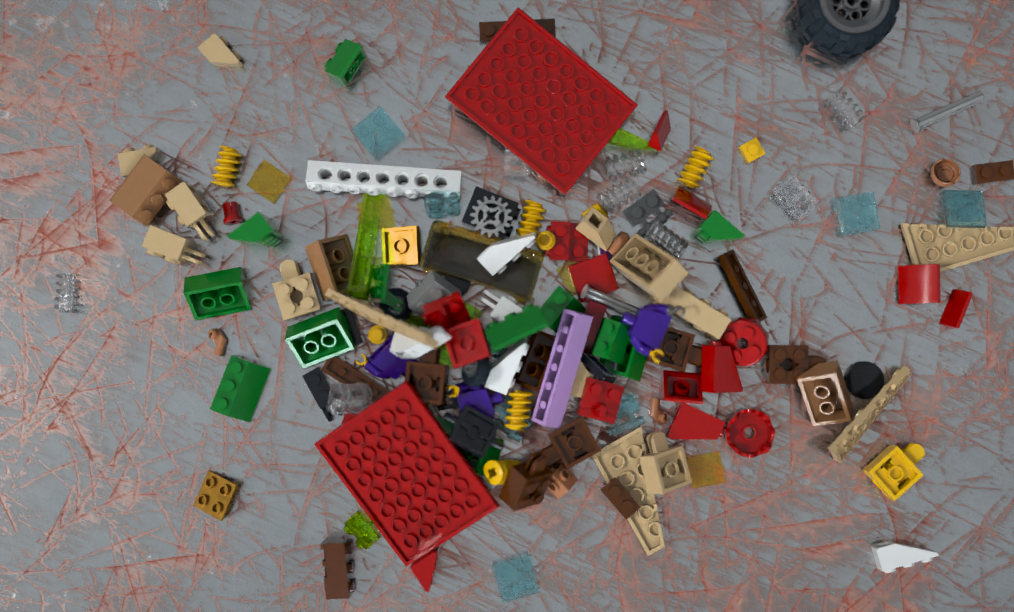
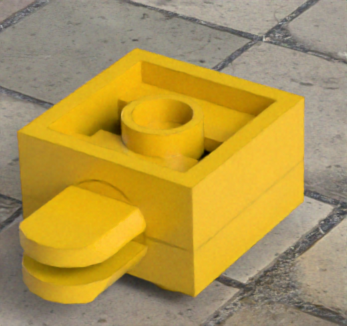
M909 443L902 450L898 446L890 444L863 471L888 499L896 501L923 476L915 464L924 457L925 451L921 445Z

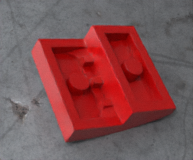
M678 186L672 198L676 203L704 219H707L712 208L710 203Z
M607 252L568 266L580 302L590 300L580 297L585 284H589V287L605 294L619 289Z
M940 264L898 266L899 304L941 303Z

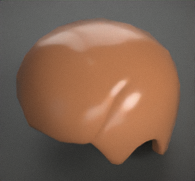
M940 159L933 164L930 176L933 183L939 187H950L960 179L961 169L951 159Z

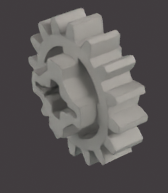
M493 195L491 200H488L485 196L484 202L478 200L479 206L472 207L475 213H470V216L475 218V220H472L471 224L477 225L474 230H481V236L488 233V238H491L492 234H495L497 238L498 232L501 231L505 234L504 227L510 228L507 221L512 220V217L508 216L512 211L511 209L506 210L508 203L502 204V198L496 201ZM494 204L497 205V207L489 208L487 205ZM481 210L483 213V219H481L479 222L478 215ZM504 212V221L501 223L499 216ZM496 213L495 221H492L491 219L488 221L487 214ZM489 225L494 226L496 229L489 230L484 227Z

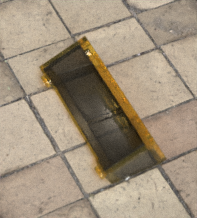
M436 219L431 224L419 267L423 268V272L429 273L431 270L435 272L440 271L510 293L515 296V300L526 303V301H531L545 253L525 247L520 251L521 256L514 262L510 260L506 264L507 268L501 274L495 273L492 276L477 258L489 245L502 239L492 236L488 238L486 234L481 236L479 232Z

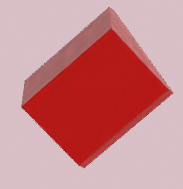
M663 370L660 400L702 404L701 374Z
M439 547L414 561L410 567L426 592L430 591Z

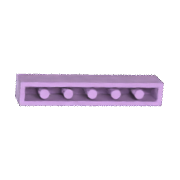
M564 308L531 421L546 427H561L593 320L592 316Z

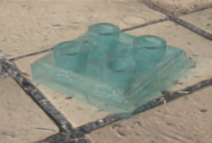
M381 106L351 129L375 160L405 136Z
M944 190L942 192L946 227L985 228L987 226L983 191Z
M874 191L834 199L841 236L881 229Z
M529 554L492 564L503 603L540 592Z

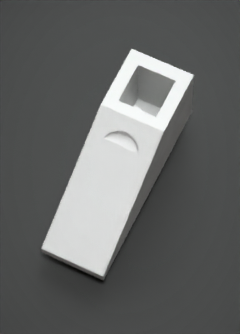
M532 232L493 242L479 254L477 260L492 276L495 273L501 274L507 268L506 264L510 260L514 262L521 256L520 251L526 247L528 249L536 242L534 239L537 234Z
M434 326L430 329L419 327L421 332L427 330L434 334L433 339L440 342L439 345L451 339V335L444 332L445 330L441 327ZM395 332L389 352L401 359H416L433 348Z
M527 337L519 340L492 363L485 380V388L505 395L508 389L512 390L516 380L513 378L515 372L519 373L522 366L520 359L522 355L526 356L529 349Z
M892 541L871 546L877 568L885 573L894 572L897 567L901 566L904 568L912 567L915 565V562L919 561L930 562L933 560V557L939 556L933 550Z

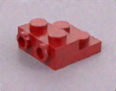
M551 221L550 226L547 225V231L553 233L556 239L554 247L546 250V256H549V261L581 262L588 259V238L575 229L579 223Z
M459 291L422 306L424 314H422L425 325L430 324L431 328L437 326L447 330L471 321Z

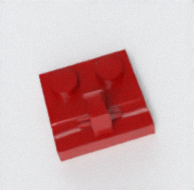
M480 318L444 331L451 335V339L445 343L453 369H458L492 356Z
M586 377L577 414L615 424L624 386Z

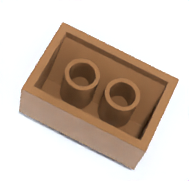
M143 154L113 194L110 201L147 227L168 200L165 194L179 185L181 180L153 159Z
M347 234L317 240L305 246L323 301L330 300L329 297L325 296L328 288L342 295L365 288Z
M838 360L818 363L797 377L812 426L849 422L852 420L853 406Z

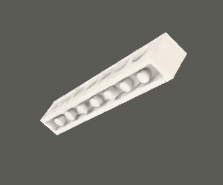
M308 160L305 181L307 188L315 192L327 190L333 193H368L372 196L384 194L390 197H425L429 200L441 198L447 201L460 200L462 171ZM325 176H331L327 180L323 179ZM345 177H349V178H350V179L347 180V181H343V180H342V179L345 178ZM363 179H369L367 182H361ZM382 180H388L385 184L380 183ZM402 181L408 182V183L405 184V185H400V184H399V183L402 182ZM426 183L425 186H419L418 184ZM439 184L446 185L443 188L438 187Z

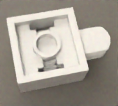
M484 289L483 293L496 301L497 305H494L482 296L478 298L493 308L490 317L500 323L505 321L504 316L515 312L516 315L523 312L522 308L516 305L518 301L509 295L507 297L502 296L499 299Z

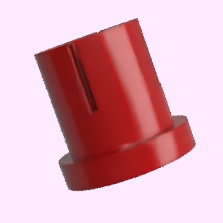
M233 201L231 205L230 202L222 205L225 217L223 222L225 225H234L243 221L237 202Z

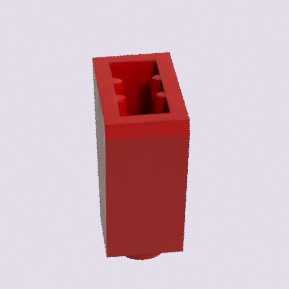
M710 341V345H702L701 391L709 393L743 392L730 346L722 345L721 341Z
M680 402L666 437L669 439L718 440L719 436H723L726 426H724V421L684 402Z

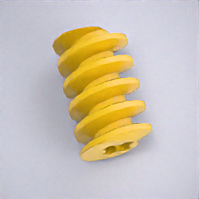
M220 145L219 147L224 151L217 152L221 159H216L215 162L220 166L214 167V170L218 173L212 174L216 181H211L210 183L229 188L235 186L230 180L237 179V176L232 174V172L239 171L234 164L241 163L236 157H242V154L236 149Z
M694 146L696 151H691L693 158L687 159L690 165H684V169L687 172L682 171L680 173L682 178L677 179L679 183L692 189L694 187H701L697 181H704L701 174L708 173L704 167L711 168L708 160H715L711 153L698 146Z
M525 200V203L529 206H524L522 210L526 213L520 215L525 221L518 222V225L522 228H517L516 232L520 235L532 232L539 234L540 232L536 227H542V224L538 220L545 219L540 213L547 212V210L538 202Z
M514 390L513 393L508 395L513 400L507 401L512 408L506 409L511 415L505 416V419L510 421V423L504 424V427L512 430L526 431L523 427H528L529 424L524 420L530 419V416L525 414V412L531 411V408L526 406V404L532 403V400L527 397L533 396V393Z
M491 460L485 463L483 472L490 484L504 485L511 466L520 464L521 461Z

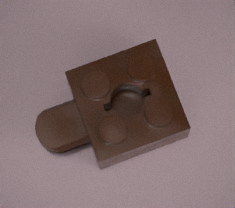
M667 327L658 348L663 352L664 356L658 354L655 357L660 363H655L652 357H647L646 361L685 372L687 363L697 366L702 365V348L693 345L695 334Z
M768 345V351L765 354V383L798 384V376L818 363L826 362V360L822 356L809 355L808 345Z
M438 347L420 356L419 362L407 361L405 381H409L424 403L442 405L446 401L449 365L438 364Z
M579 416L548 433L552 444L543 448L540 452L548 459L546 466H552L562 460L568 470L600 452L601 449L583 417Z
M536 451L530 455L527 462L511 466L499 498L513 511L537 505L543 501L545 491L550 485L553 472L546 466L548 459L541 452Z

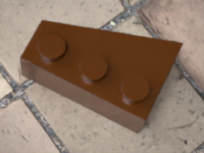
M349 537L326 538L320 544L321 550L324 549L322 566H325L324 586L326 600L349 599L355 591L354 581H351L354 564L353 561L350 562L353 544L349 542Z

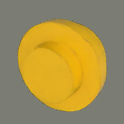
M549 231L540 232L536 238V243L542 250H550L556 242L554 234Z
M372 326L368 331V338L374 344H381L387 338V331L382 326Z

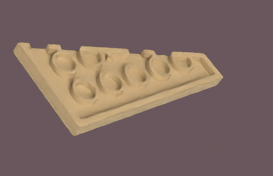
M900 224L912 264H940V272L1014 250V227Z
M329 288L325 293V296L365 320L433 349H437L440 343L433 339L434 334L427 330L421 332L420 328L412 324L409 326L408 323L400 319L397 321L396 318L388 314L385 315L383 310L375 306L372 308L371 305L363 301L360 303L359 300L351 296L348 298Z
M905 365L901 369L898 368L894 372L892 379L882 387L881 391L864 410L860 409L857 412L852 423L848 424L841 435L829 446L828 449L835 461L839 464L842 463L912 375L909 368Z
M639 426L600 448L601 451L592 457L605 481L608 483L615 477L640 505V508L627 520L646 554L649 556L665 547L655 495L648 494L639 456L646 454L642 427Z

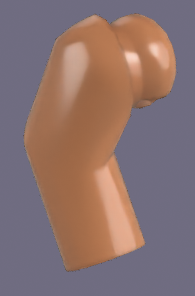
M620 232L607 251L614 256L627 243L630 236L625 232Z
M217 328L210 329L208 337L212 338L216 344L214 355L223 356L227 339L221 330Z
M651 398L650 416L657 423L666 424L669 421V416L659 408L660 398Z

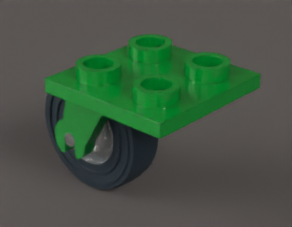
M390 264L376 265L372 274V278L375 279L374 287H371L370 290L372 303H378V308L383 310L385 315L388 314L396 318L397 321L398 319L406 320L412 312L406 297L408 293L400 288L387 290Z

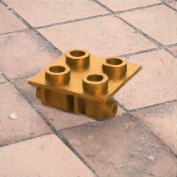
M208 470L193 506L223 521L224 517L228 515L229 507L232 505L231 500H234L233 496L239 489V483L235 481L230 482Z

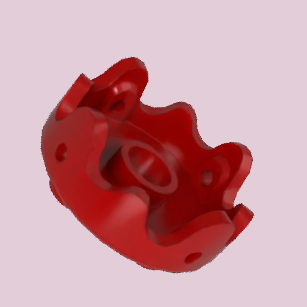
M737 317L733 319L719 339L722 345L730 346L735 364L738 366L756 364L768 351L769 334L756 318ZM745 338L748 341V346H740L738 340Z
M742 409L729 418L726 424L725 438L728 446L734 452L744 457L754 458L767 453L771 449L775 430L768 415L755 409ZM748 427L754 430V435L751 438L744 436V430Z

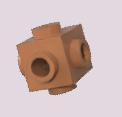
M562 463L556 468L554 466L550 468L553 475L550 485L547 487L558 499L565 495L578 480Z

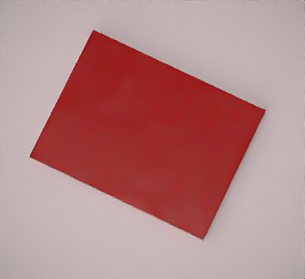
M519 7L445 95V98L564 195H566L638 106L637 103Z
M408 380L314 444L405 566L410 565L499 508L496 499L457 446L447 440L448 434Z

